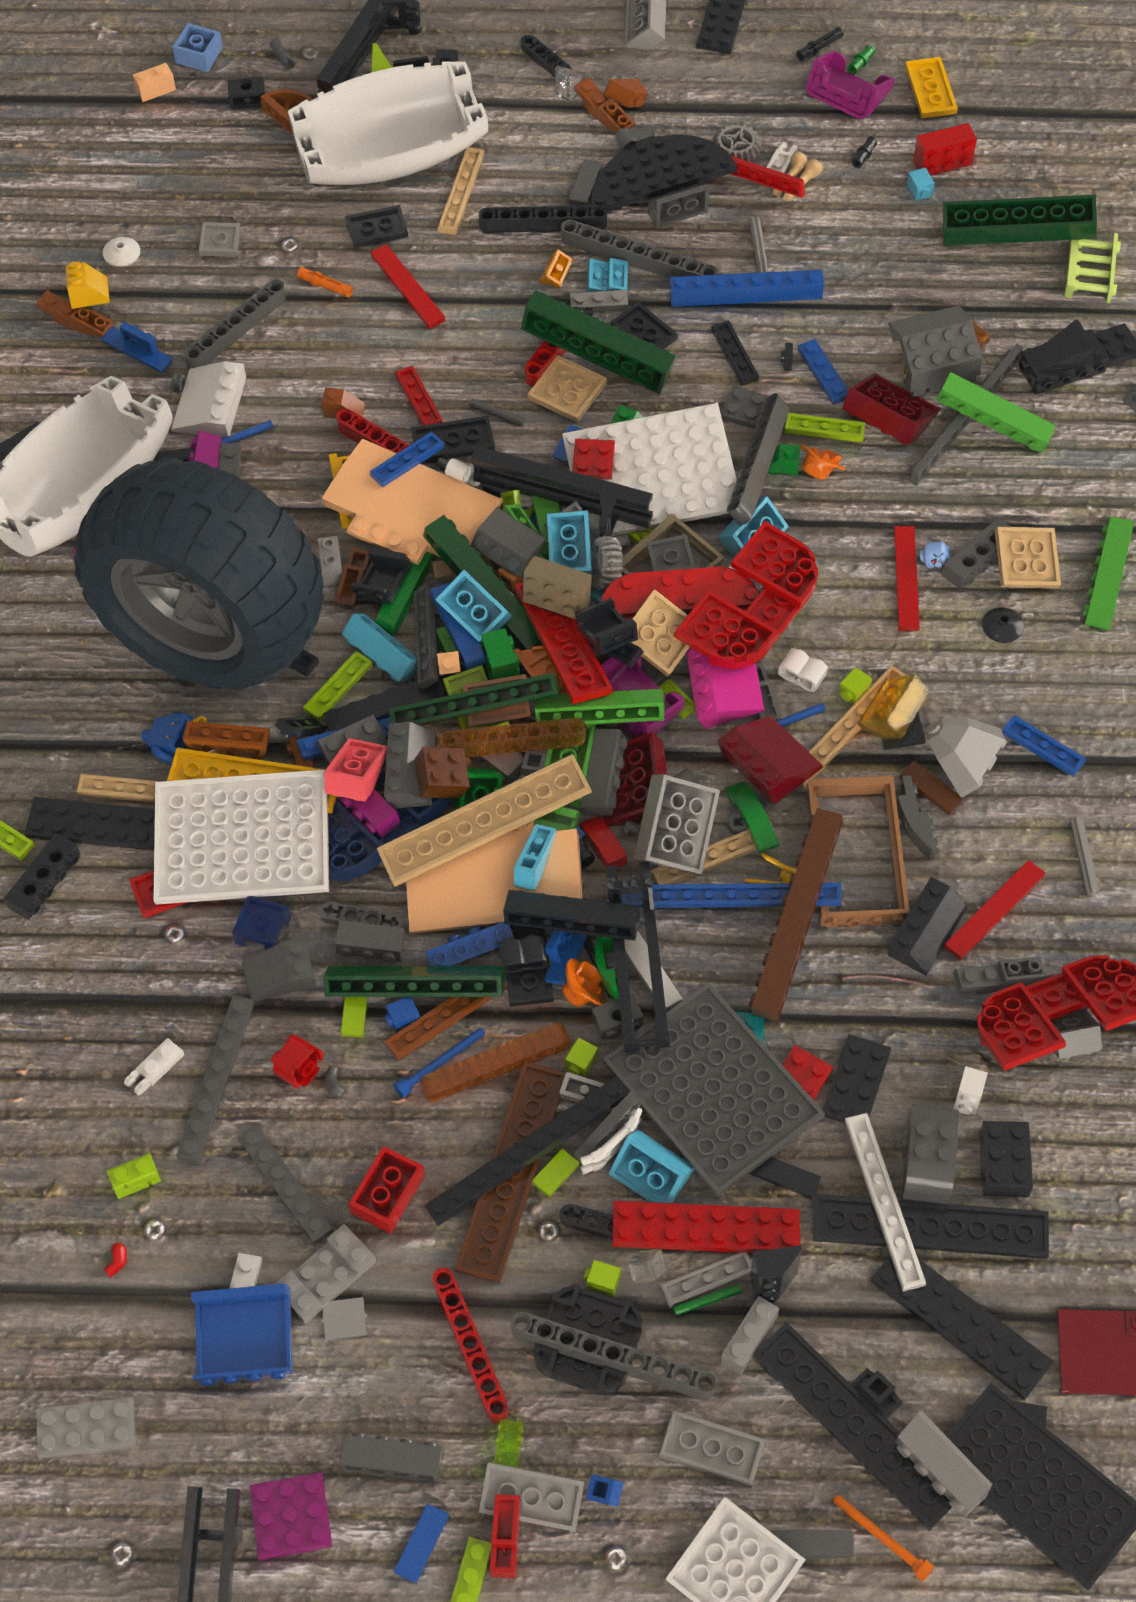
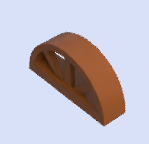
M291 89L274 90L260 96L262 110L292 135L288 115L290 106H297L306 99L308 101L313 100L307 94Z
M187 721L183 741L191 750L261 760L266 753L270 728Z

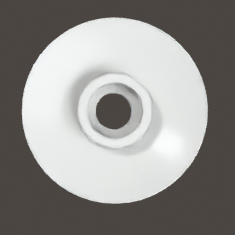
M128 237L112 239L103 248L104 260L115 267L131 265L140 256L139 244Z

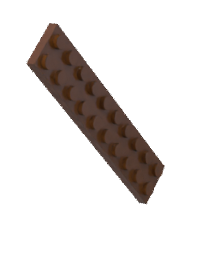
M524 1061L492 1159L554 1119L561 1098L559 1092L566 1072ZM541 1157L477 1200L455 1266V1272L496 1284L501 1283Z

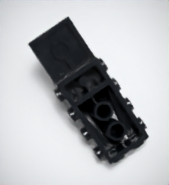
M1077 319L1048 342L1022 351L1019 368L1034 393L1039 394L1104 373L1109 366L1136 358V339L1125 323L1094 333L1092 329L1085 331Z

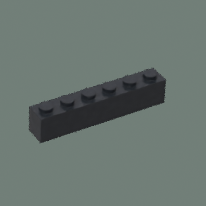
M521 890L508 891L503 909L504 922L508 925L634 941L636 940L640 923L639 906L547 895L544 893H531Z

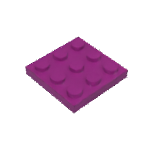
M322 1472L249 1485L259 1561L333 1547Z

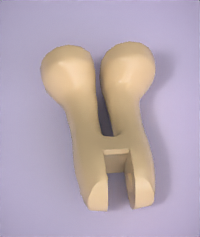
M795 151L791 156L792 168L787 174L797 177L803 171L799 178L804 179L805 185L810 179L819 176L823 167L816 159H810L807 163L806 156L800 151ZM776 189L773 190V194L777 197H780L783 193ZM785 193L783 200L789 202L795 196Z

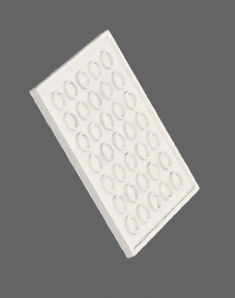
M718 403L562 433L570 471H572L575 439L615 440L612 480L605 481L653 493V500L649 505V510L653 511V518L648 529L656 528L671 514L675 515L682 522L728 513L727 506L737 479ZM589 513L590 521L599 531L600 516ZM617 521L612 536L647 530V528Z
M325 770L155 782L154 903L169 904L329 892L328 794L325 793Z

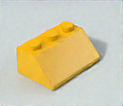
M71 262L69 265H66L67 290L72 309L110 303L107 276L85 262Z

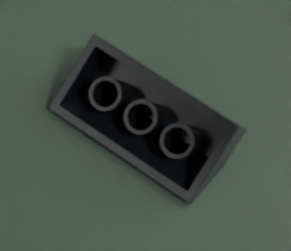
M930 877L890 942L887 956L927 976L944 948L945 943L949 940L967 910V905L951 886Z

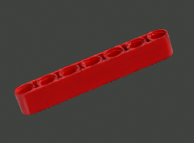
M439 1268L433 1274L435 1292L485 1413L492 1423L501 1424L508 1418L507 1401L452 1271L448 1268ZM442 1278L450 1280L446 1285H440L438 1281ZM450 1299L458 1301V1304L455 1306H449L446 1303ZM459 1320L467 1322V1325L461 1328L455 1324ZM468 1341L476 1343V1346L472 1349L464 1347ZM476 1363L485 1364L482 1370H475L473 1368ZM486 1384H491L495 1387L491 1392L482 1390V1387ZM494 1406H501L504 1409L500 1414L491 1412Z

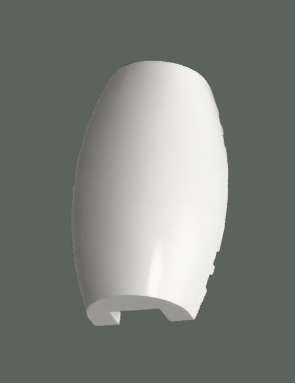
M430 62L424 63L422 67L414 68L413 64L372 72L335 85L332 91L325 94L322 91L317 94V98L311 101L306 99L288 110L290 125L303 170L308 182L313 184L359 185L404 177L428 169L453 157L488 133L487 115L482 103H477L473 93L471 74L466 62H442V65L431 66Z
M109 376L90 387V393L82 398L80 395H77L73 398L75 401L67 408L63 405L42 421L2 461L3 467L0 470V540L22 555L34 556L77 536L83 517L105 486L132 466L154 460L173 420L171 410L165 399L151 394L143 403L132 399L125 381Z

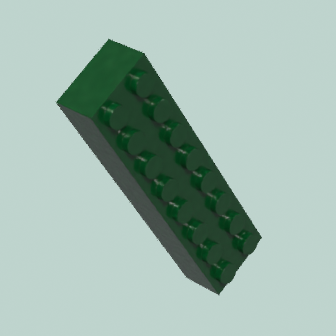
M1096 194L943 202V246L1096 239L1097 237Z
M536 290L525 306L521 330L657 394H661L669 379L676 355Z

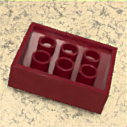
M876 373L851 387L842 407L850 416L860 418L867 425L874 426L880 429L883 434L891 435L898 442L907 445L917 440L941 409L919 396L912 397L911 392L906 391V389Z
M772 716L735 727L717 740L722 755L773 805L823 768V765Z
M653 732L627 741V748L623 753L624 765L619 775L620 786L616 792V807L613 808L612 816H603L604 822L608 827L624 825L626 821L630 820L638 824L641 823L652 775H668L664 743Z

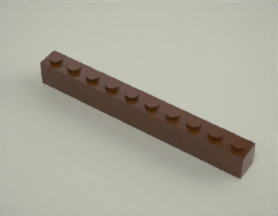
M817 808L815 815L810 816L808 823L810 831L809 834H805L803 837L802 847L804 849L802 854L797 856L795 863L797 870L795 874H791L789 880L791 889L789 893L784 895L782 906L785 907L783 913H779L777 916L776 926L778 928L776 933H772L769 946H771L769 953H765L762 965L765 968L763 974H758L756 980L758 989L756 994L752 993L749 1006L752 1008V1014L755 1016L779 1022L843 825L842 814Z

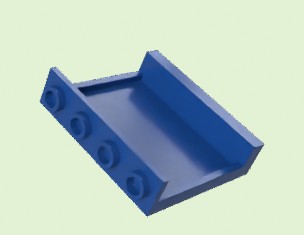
M283 1283L191 1292V1302L195 1304L197 1375H193V1379L200 1382V1385H214L215 1381L224 1380V1383L228 1384L238 1383V1379L247 1378V1381H261L264 1376H271V1379H284L286 1374H293L291 1298L288 1285Z

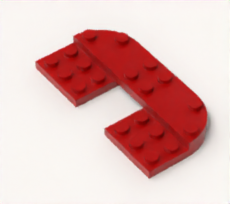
M766 521L762 523L731 562L732 568L765 586L749 608L744 611L708 590L674 632V638L708 657V663L725 669H740L751 666L761 660L810 599L815 590L818 568L812 551L801 541Z
M707 567L626 574L608 586L600 602L612 598L616 611L628 621L635 616L654 589L682 611H692L708 590L744 611L749 608L760 593L746 575L735 569ZM605 654L602 655V660H609L611 658Z
M1110 955L1090 956L1062 966V973L1025 987L1020 982L997 991L983 1002L982 1009L977 1016L980 1043L982 1046H987L1001 1068L1006 1071L1066 1047V1041L1051 1022L1053 1019L1088 1006L1106 1031L1136 1020V965L1123 958L1121 961L1110 959Z

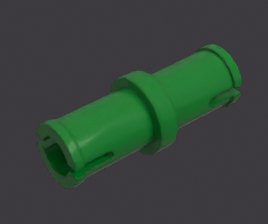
M867 45L861 53H857L854 60L847 66V71L855 75L861 67L866 66L868 60L875 54L874 47Z

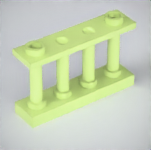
M1114 233L1112 242L1087 239L1070 240L1064 298L1072 299L1073 291L1086 290L1107 293L1106 303H1110L1111 297L1116 295L1117 284H1114L1116 253L1120 252L1121 242L1118 241V233ZM1089 247L1111 250V256L1084 254L1082 251H1078V248ZM1086 261L1110 264L1109 271L1080 268L1077 262ZM1079 275L1107 278L1108 285L1079 282L1075 278L1079 277Z

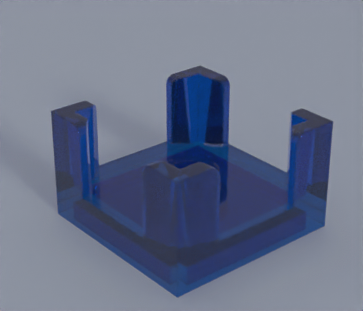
M247 896L232 931L235 944L245 947V940L264 945L265 950L279 944L278 938L284 923L288 927L292 919L289 906L254 896Z

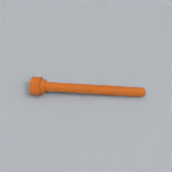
M840 1495L833 1497L834 1504L913 1568L912 1571L915 1573V1577L921 1582L927 1579L935 1567L928 1560H918Z

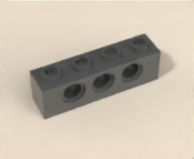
M998 517L944 564L942 576L960 590L965 585H970L979 573H984L993 561H998L995 529L997 527L1011 526Z

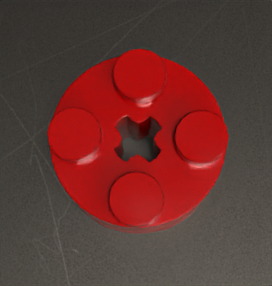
M291 1034L286 1039L281 1050L275 1052L271 1058V1063L274 1064L273 1072L293 1087L300 1089V1085L305 1087L315 1078L320 1069L317 1064L319 1060L323 1062L324 1055L321 1049L300 1036Z

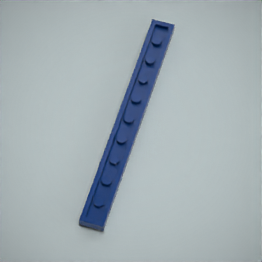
M841 882L823 883L816 906H842ZM789 883L652 885L654 908L785 907L782 906L785 893H789L791 889ZM642 892L622 894V904H631L643 908Z

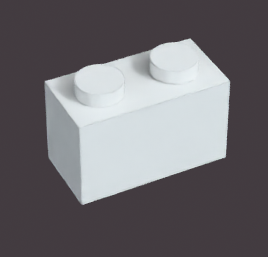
M965 1066L954 1109H958L962 1114L976 1115L987 1072Z

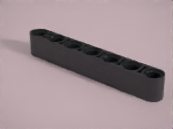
M602 205L486 207L479 211V228L484 233L561 231V224L566 220H574L602 230L607 227V209Z

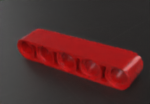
M544 341L525 365L526 384L533 387L556 356L562 357L566 350Z
M341 409L337 412L336 418L339 432L358 444L364 439L396 454L410 446L350 409Z

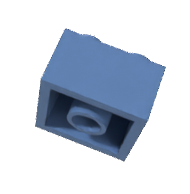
M187 23L172 48L175 63L208 72L223 46L219 31Z

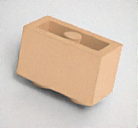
M167 63L133 74L135 88L142 102L176 90L173 73Z

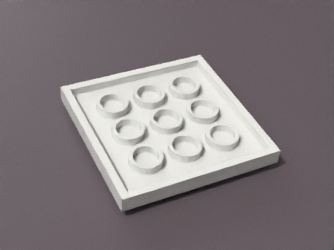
M724 1497L666 1577V1580L693 1602H776L806 1559Z

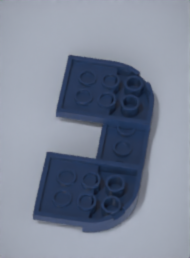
M387 756L376 782L383 789L385 787ZM433 798L432 805L394 808L401 823L383 838H380L376 833L371 834L365 826L366 823L362 825L335 800L333 812L328 813L329 880H352L362 877L382 862L377 850L378 847L430 823L445 810L451 798Z

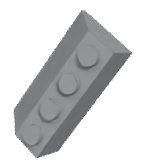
M626 0L625 47L653 48L663 42L665 39L666 0Z
M921 1410L897 1437V1449L905 1458L909 1457L915 1463V1469L922 1476L926 1475L933 1482V1488L940 1495L944 1494L950 1500L949 1504L957 1513H962L966 1517L987 1497L992 1483Z

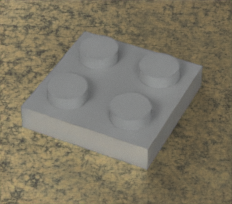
M203 222L199 246L200 256L237 257L241 232L240 223Z

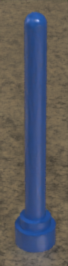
M477 1029L408 1079L400 1078L393 1083L397 1094L401 1098L408 1096L415 1084L485 1035L484 1029Z

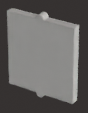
M363 1297L330 1301L323 1307V1319L321 1322L324 1325L325 1341L367 1336L365 1319L368 1316L365 1313Z

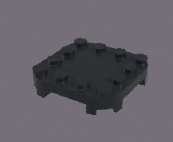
M572 1284V1286L555 1292L551 1298V1304L545 1318L637 1348L642 1334L643 1319L633 1302L627 1299L624 1302L581 1288L579 1284ZM541 1330V1337L550 1335L548 1330ZM564 1337L561 1342L568 1345L573 1342V1339ZM535 1344L536 1367L538 1371L550 1379L593 1393L612 1395L618 1392L628 1377L627 1372L605 1365L600 1367L558 1353V1350ZM591 1344L584 1347V1350L587 1352H593L596 1349ZM609 1352L606 1355L612 1360L619 1357L616 1352Z

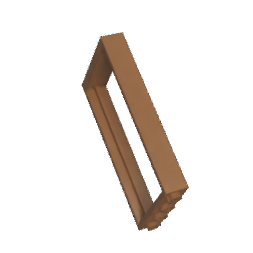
M893 776L808 779L806 791L809 819L811 815H815L818 808L817 797L885 794L898 909L829 912V906H818L820 926L834 928L838 925L856 927L861 924H870L872 926L884 923L902 924L910 911Z

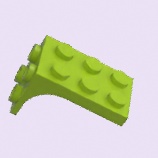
M482 665L442 679L448 696L463 693L464 684L488 681ZM468 716L457 718L465 743L471 741L472 744L483 741L487 738L486 735L491 734V737L500 735L507 731L506 727L510 725L509 721L470 727Z

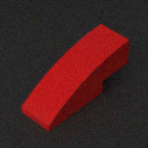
M599 816L579 824L581 830L586 833L585 837L596 857L602 861L605 868L606 866L615 865L619 868L627 864V854L613 832Z
M495 1494L491 1536V1577L516 1578L520 1495Z

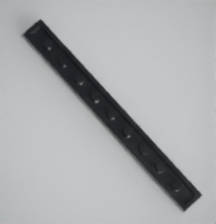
M616 1076L425 1204V1208L437 1226H439L612 1110L629 1092Z

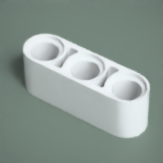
M454 458L448 462L445 470L447 476L474 487L480 485L479 482L473 481V466Z

